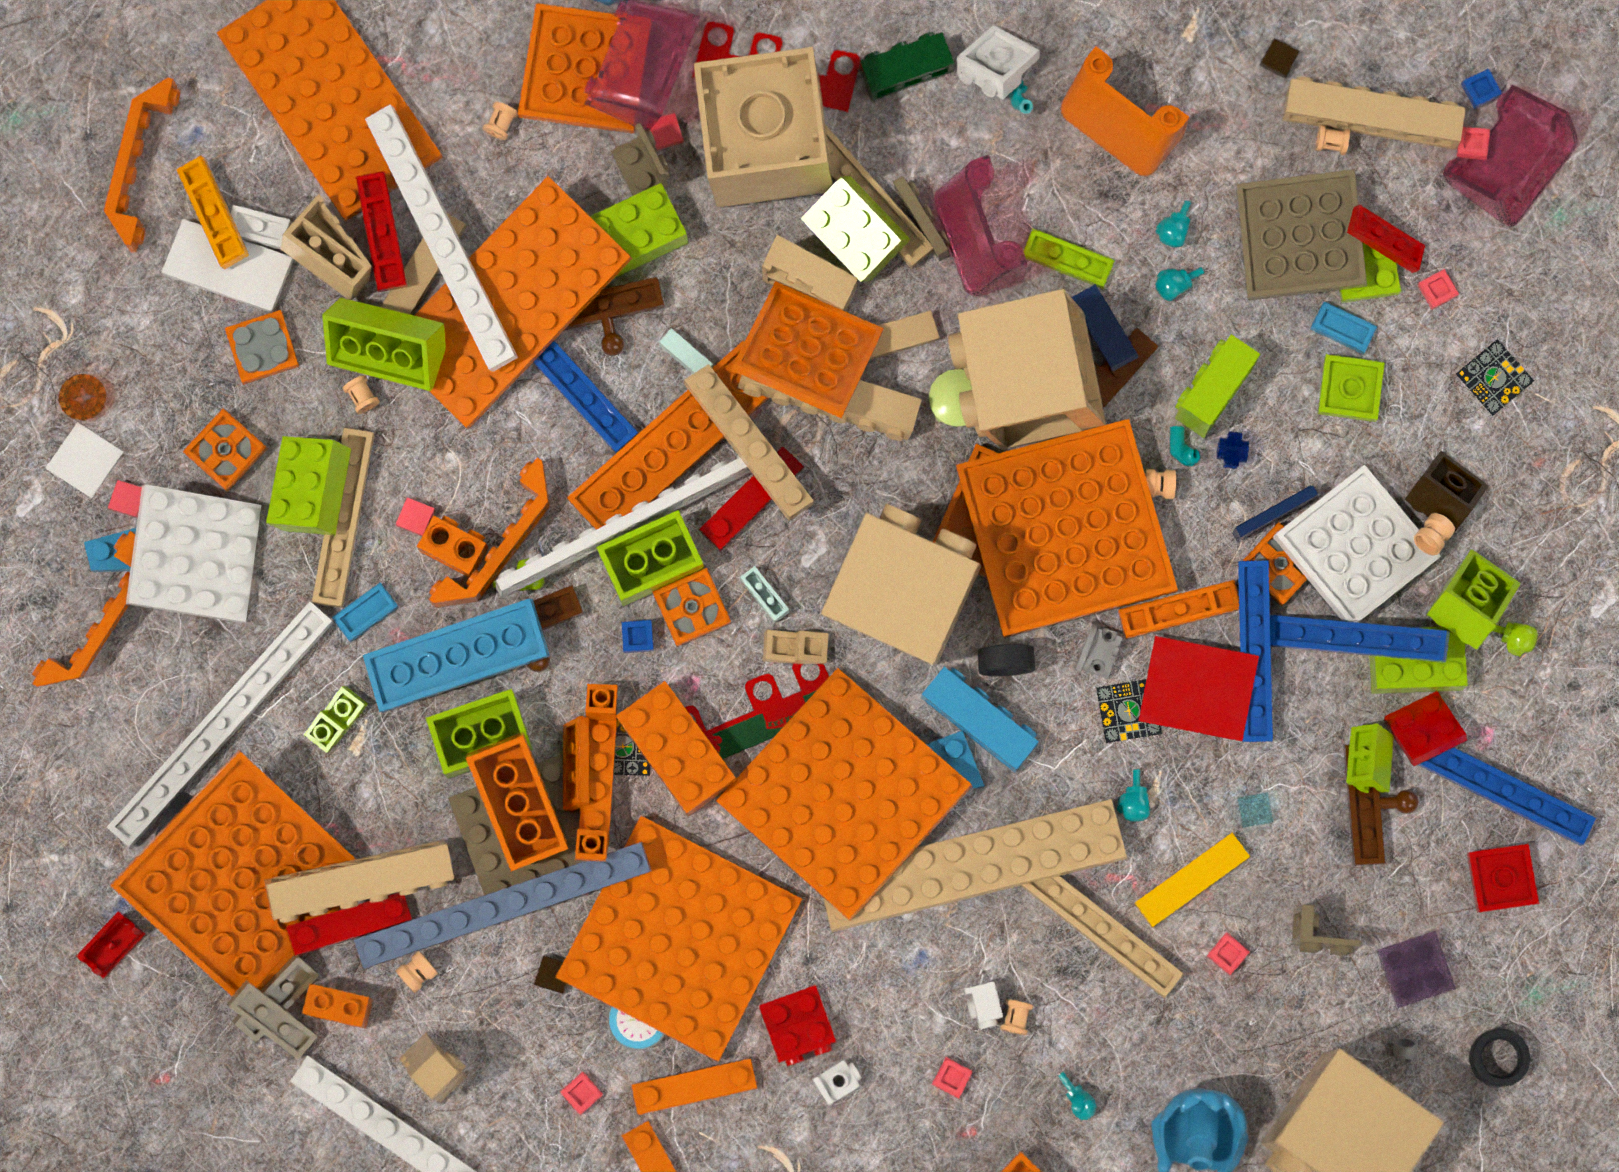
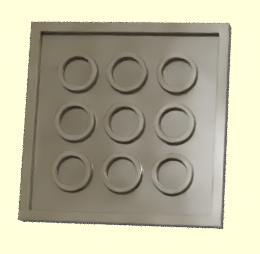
M1355 169L1237 184L1248 301L1367 287L1363 242L1347 233L1353 207L1359 205Z
M561 754L536 765L567 840L568 849L514 871L510 870L477 787L448 798L484 895L584 862L575 860L580 808L573 812L563 810V758Z

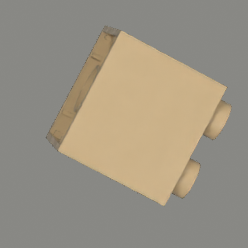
M813 47L694 63L707 177L717 207L820 194L828 191L833 183L820 81Z
M1064 289L958 313L961 332L948 335L949 349L956 370L964 368L965 375L971 382L972 390L960 392L959 401L965 425L967 428L975 426L979 438L987 436L1002 450L1106 425L1085 314Z
M886 503L879 518L868 513L865 514L821 615L935 665L938 664L982 567L981 564L971 560L977 545L945 529H941L935 543L916 535V532L922 520Z
M1339 1048L1322 1053L1260 1144L1273 1152L1264 1164L1272 1172H1411L1444 1122Z

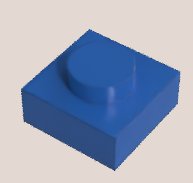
M1489 68L1463 80L1461 83L1474 109L1502 95Z
M652 620L621 622L624 653L654 651Z

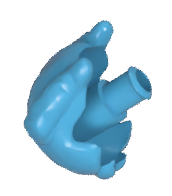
M1195 1088L1182 1091L1168 1102L1164 1110L1158 1113L1151 1123L1152 1139L1158 1158V1172H1169L1174 1161L1187 1164L1191 1168L1200 1171L1210 1169L1217 1170V1172H1233L1244 1155L1245 1147L1249 1141L1247 1118L1242 1107L1235 1099L1218 1090Z

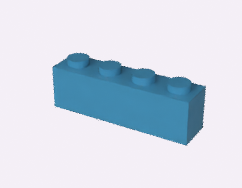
M943 667L922 693L921 699L1015 773L1038 745L1039 741L1035 739L1037 734L1027 725L1022 724L1020 727L1012 721L1013 715L1003 706L999 705L996 708L987 701L990 697L977 686L972 689L964 682L966 677L952 667L949 671L946 667Z

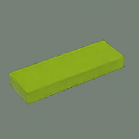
M1033 228L1021 255L1024 259L1091 285L1096 284L1101 289H1104L1115 261Z

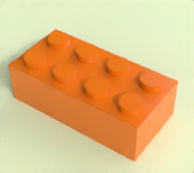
M663 681L616 715L618 722L687 817L721 794L736 781L734 774L666 681Z
M523 732L466 754L467 763L511 871L568 849L567 840Z

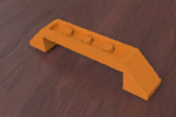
M167 77L132 99L104 206V212L129 251L136 253L138 245H142L144 242L145 228H143V224L138 217L122 213H126L129 207L130 197L127 195L129 185H133L137 175V169L134 167L136 158L142 155L144 141L141 138L144 129H148L151 120V113L148 111L171 115L173 106L177 107L179 104L181 92L173 78Z
M537 457L533 463L527 462L519 474L522 477L519 480L521 486L536 497L535 500L530 498L525 503L520 512L523 514L516 524L512 522L506 528L502 535L505 539L498 548L493 546L484 559L487 563L481 571L475 570L467 580V589H464L448 576L443 581L439 579L433 585L429 592L431 595L429 601L434 607L440 608L478 602L548 511L550 503L545 468L541 459Z
M130 531L128 535L123 533L114 546V549L117 550L114 557L130 567L136 533L134 531ZM127 571L119 582L118 587L121 590L117 597H110L103 607L102 612L105 615L99 624L94 622L85 637L89 640L84 648H77L69 661L72 667L69 668L54 658H48L46 662L41 660L32 674L36 677L32 682L33 685L39 687L84 677L129 607V604H126L130 572Z
M587 684L585 713L586 717L589 718V804L580 808L575 860L602 862L607 860L617 732L618 685Z

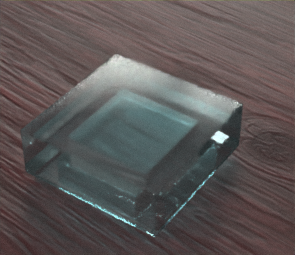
M1268 793L1237 798L1242 828L1273 823Z

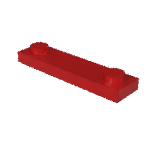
M385 171L355 176L378 292L408 287Z
M784 446L777 451V454L795 477L804 469V466ZM753 475L699 531L721 551L772 501V498Z
M400 892L388 895V899L383 901H367L352 908L334 911L288 925L285 928L295 957L412 920L405 895H400Z

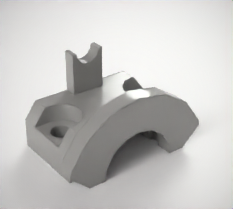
M1093 621L1075 670L1079 672L1084 670L1108 679L1124 635L1098 626L1099 623ZM1105 634H1110L1112 638L1107 639ZM1098 665L1100 670L1095 671L1093 666Z

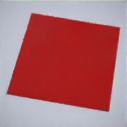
M1155 636L1138 721L1242 742L1259 656Z

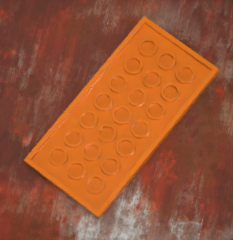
M266 0L216 32L225 48L345 222L362 211L355 176L385 171L389 193L398 187L365 120L367 117L388 105L393 106L424 169L443 158L434 142L335 0Z
M549 176L534 189L469 257L518 358L494 372L488 369L446 283L414 315L444 323L446 350L434 387L429 392L467 429L471 428L633 259Z

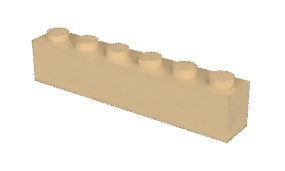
M1302 76L1296 79L1291 78L1287 87L1283 121L1313 126L1325 125L1326 128L1342 131L1350 129V132L1454 150H1456L1461 142L1466 108L1458 107V104L1455 102H1429L1428 98L1422 96H1414L1412 99L1400 97V94L1396 92L1376 93L1371 92L1370 88L1362 86L1354 87V89L1342 87V84L1329 81L1323 84L1313 82V79Z
M741 375L738 388L743 389L747 395L753 397H760L762 395L772 398V401L779 405L788 406L791 404L798 406L805 413L827 415L834 422L856 424L863 431L882 432L888 438L896 441H902L903 439L908 441L913 432L922 400L860 380L841 419Z
M439 840L265 879L264 882L271 915L274 920L279 919L281 923L294 921L298 919L299 914L310 912V916L327 913L328 908L340 905V909L352 908L358 905V901L369 898L370 902L383 901L388 899L387 894L400 892V895L413 894L418 892V887L429 885L431 889L448 885L447 881L454 879L448 845L444 840Z

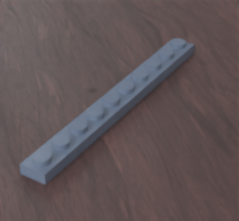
M639 842L607 853L606 862L584 861L357 938L354 942L363 969L652 870L643 843Z

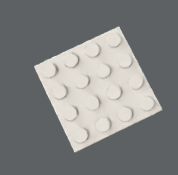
M1365 465L1273 536L1285 553L1344 622L1359 623L1441 557L1440 554L1428 555L1416 546L1414 536L1419 529Z
M143 485L126 604L245 623L261 505L152 485Z

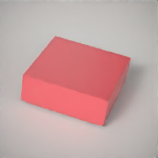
M675 113L647 121L648 128L656 141L655 147L657 150L684 143Z
M1463 127L1461 142L1457 150V158L1487 160L1490 129Z
M1445 269L1417 284L1431 310L1459 295Z
M117 480L108 509L138 518L142 487Z
M407 497L395 525L422 536L435 513V508Z
M1226 932L1207 954V957L1230 976L1250 951Z
M945 1057L931 1085L959 1099L973 1071Z
M584 1072L580 1073L560 1091L580 1115L603 1096V1093Z

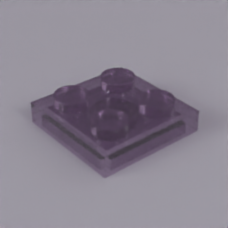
M1436 931L1377 950L1396 1008L1456 989Z

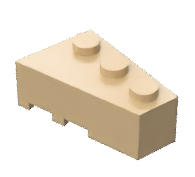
M318 194L282 234L281 250L344 297L353 300L369 282L372 266L353 239L347 236L340 226V221L335 215L331 214L324 204V199Z
M776 235L762 265L764 282L774 285L775 281L843 311H846L858 286V279L849 269L844 267L838 268L824 258L810 253L779 235Z
M426 1032L399 1058L403 1062L402 1064L410 1078L432 1100L442 1102L467 1077L463 1072L466 1065L455 1054L448 1051L445 1053Z

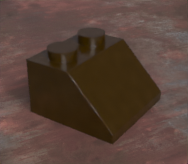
M1440 451L1404 500L1410 503L1414 510L1425 514L1427 517L1433 513L1447 517L1453 523L1456 532L1474 509L1489 485L1447 454Z

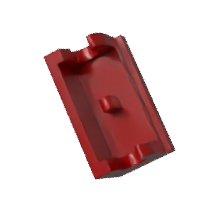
M118 911L76 957L82 963L88 965L94 974L104 979L146 933L127 915Z

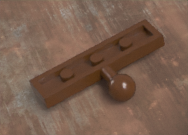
M658 277L603 289L565 330L601 322L605 335L601 341L603 352L608 356L619 355L623 351L625 343L623 338L616 333L613 319L664 308Z
M1138 327L1133 330L1128 339L1139 358L1113 372L1107 362L1100 366L1094 360L1103 409L1159 347Z
M573 585L533 600L542 631L584 614ZM550 657L529 663L527 666L534 672H542L548 668Z
M1350 744L1343 746L1346 780ZM1346 783L1353 866L1385 864L1381 809H1397L1403 814H1410L1418 807V797L1410 790H1402L1395 797H1380L1379 791L1374 787H1369V793H1364L1353 785Z

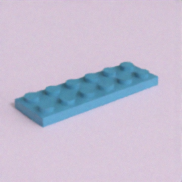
M531 598L363 655L377 706L381 713L550 657L534 601Z

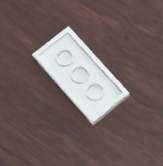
M183 219L161 273L167 277L272 313L294 259L288 255L243 240L249 256L224 270L217 261L202 225Z

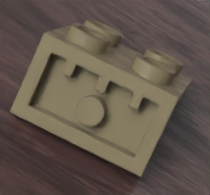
M641 123L635 124L637 138L611 150V154L632 196L659 183H662L666 191L668 190L667 179L670 178L667 162L662 154L657 156L656 141L650 129L644 130Z
M1302 904L1294 909L1292 946H1300V952L1318 953V951H1322V948L1330 949V954L1347 956L1353 953V950L1361 947V940L1313 936V932H1317L1319 927V913H1314L1315 905Z

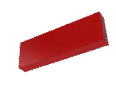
M1362 205L1353 207L1347 230L1348 234L1411 273L1420 270L1426 245Z

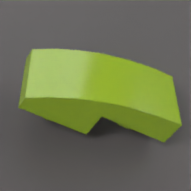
M345 685L341 686L325 710L320 711L304 733V736L324 752L329 753L356 721L368 703Z

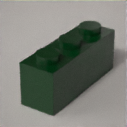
M928 32L921 35L917 41L909 44L904 41L893 45L889 51L883 53L874 51L865 55L863 60H860V72L871 101L951 74L954 72L955 63L943 32L937 34Z

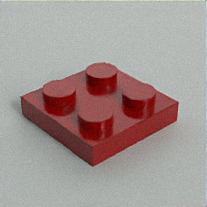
M1438 691L1384 716L1385 725L1413 767L1467 741L1466 732Z
M1529 844L1467 853L1477 913L1539 904Z

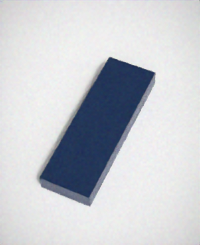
M1096 284L1071 297L1083 310L1088 332L1112 372L1139 358Z
M1310 485L1236 526L1232 533L1238 543L1314 501L1318 496L1316 489Z

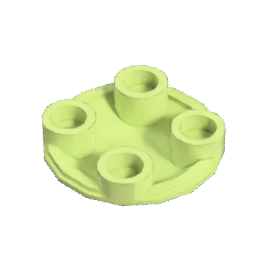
M948 370L941 374L931 385L929 393L930 408L934 413V417L939 422L955 427L966 426L961 412L959 393L972 390L971 382L967 379L964 370Z

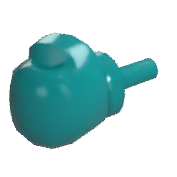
M1185 200L1179 213L1173 212L1170 217L1163 218L1158 223L1155 232L1159 235L1161 243L1174 248L1184 245L1191 222L1186 216L1191 205L1190 201Z
M1202 267L1190 273H1187L1184 269L1176 270L1169 268L1162 270L1157 274L1156 290L1163 299L1173 301L1176 296L1192 287L1191 280L1204 274V270Z
M1139 769L1133 770V786L1127 787L1126 793L1122 794L1117 802V811L1123 814L1127 821L1132 822L1144 821L1150 816L1149 796L1147 788L1140 786Z
M1064 1072L1060 1073L1058 1078L1068 1090V1093L1065 1095L1072 1104L1073 1114L1080 1120H1090L1095 1115L1097 1109L1095 1098L1083 1090L1081 1085L1074 1087Z

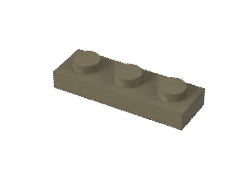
M903 176L893 181L896 191L923 235L932 245L939 261L950 256L947 247L951 243L943 230L937 232L932 222L936 219L928 205L922 207L917 198L921 194L914 182L910 181L907 183Z
M293 955L260 991L287 1011L309 987V984H312L318 978L319 974L301 957H294ZM239 1014L232 1020L255 1043L264 1035V1033Z
M248 980L242 984L227 1003L232 1010L298 1060L318 1037L314 1031Z

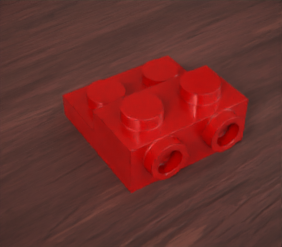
M816 985L758 1005L779 1064L785 1062L787 1067L804 1061L802 1055L813 1051L815 1056L832 1051L831 1045L837 1043Z

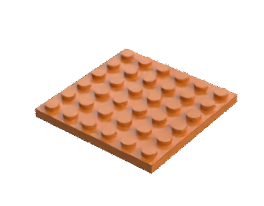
M1129 419L956 465L1003 638L1178 591Z
M837 668L716 801L845 918L851 921L972 788V784Z
M238 750L113 880L110 886L233 997L246 980L261 990L294 955L286 926L321 916H310V912L299 914L298 919L290 922L281 923L279 919L274 920L271 915L264 880L350 861L356 858ZM340 905L328 908V912L324 914L338 911Z
M640 816L624 848L642 842L652 871L602 888L556 978L658 1030L706 1057L719 1062L802 898Z

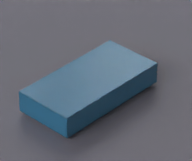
M1323 301L1310 330L1364 355L1377 326Z
M380 582L334 615L332 619L351 643L399 607Z

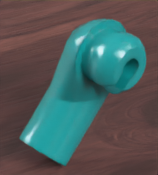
M1021 79V84L1009 94V98L1015 110L1028 114L1033 109V103L1022 96L1023 93L1027 92L1028 87L1024 85L1025 82Z
M1170 427L1171 455L1184 466H1193L1200 460L1199 451L1190 448L1184 443L1185 427Z

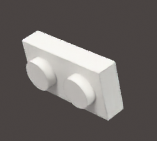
M233 205L231 216L242 240L281 250L282 234L291 225L289 219Z

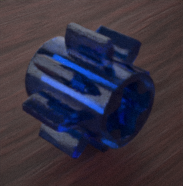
M1228 431L1226 438L1219 437L1216 459L1224 460V468L1237 469L1239 462H1247L1249 441L1242 440L1243 433Z

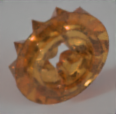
M78 374L67 379L62 385L59 392V404L63 412L73 420L86 421L97 417L101 410L105 408L107 394L104 385L96 377L89 374ZM82 386L86 394L92 396L91 399L86 400L84 408L79 401L74 400L76 397L81 396Z

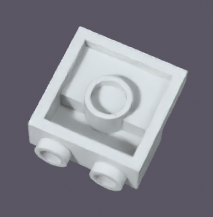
M993 25L957 57V74L963 83L968 85L974 83L980 86L988 97L996 95L1004 99L1021 84V75L1039 60L1040 50Z

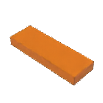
M578 716L563 725V810L571 812L589 804V718L584 716Z

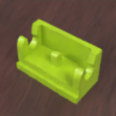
M1378 723L1351 727L1346 783L1353 785L1364 793H1369V787H1374L1382 793L1390 791L1394 736Z

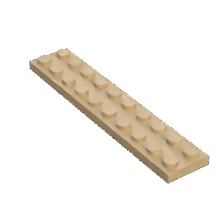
M1112 799L917 847L851 921L845 918L825 899L824 903L831 931L836 932L1125 860L1127 855Z

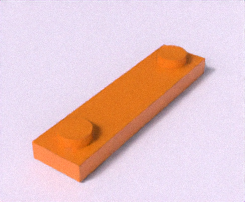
M1231 580L1118 609V615L1126 640L1239 611V596L1235 581Z
M751 1058L631 1085L637 1115L757 1089Z
M649 1121L621 1135L641 1172H676Z

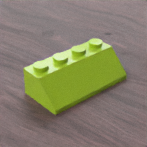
M341 297L322 314L327 365L427 391L433 389L446 350L444 323Z

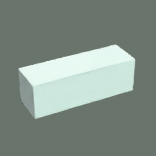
M672 328L659 341L660 347L690 373L694 374L708 364L713 368V364Z
M755 566L740 577V581L774 623L789 613V608Z

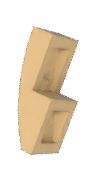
M766 630L764 632L763 661L794 664L827 663L828 633L801 630L796 633L777 630Z

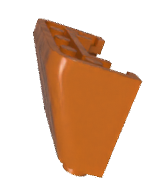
M1095 46L1086 57L1062 101V116L1140 176L1151 175L1181 141L1190 117L1172 105L1162 106L1152 117L1106 83V80L1113 71V62L1104 51Z

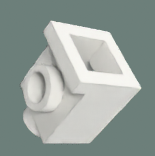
M994 981L964 988V996L971 995L972 999L967 1001L970 1018L977 1019L980 1030L997 1026V1020L1002 1019L1003 1015Z
M843 1060L812 1080L827 1105L830 1106L859 1088L860 1085L857 1081L862 1077L853 1063L847 1065ZM841 1075L844 1077L845 1084L842 1087H836L833 1084L835 1076Z

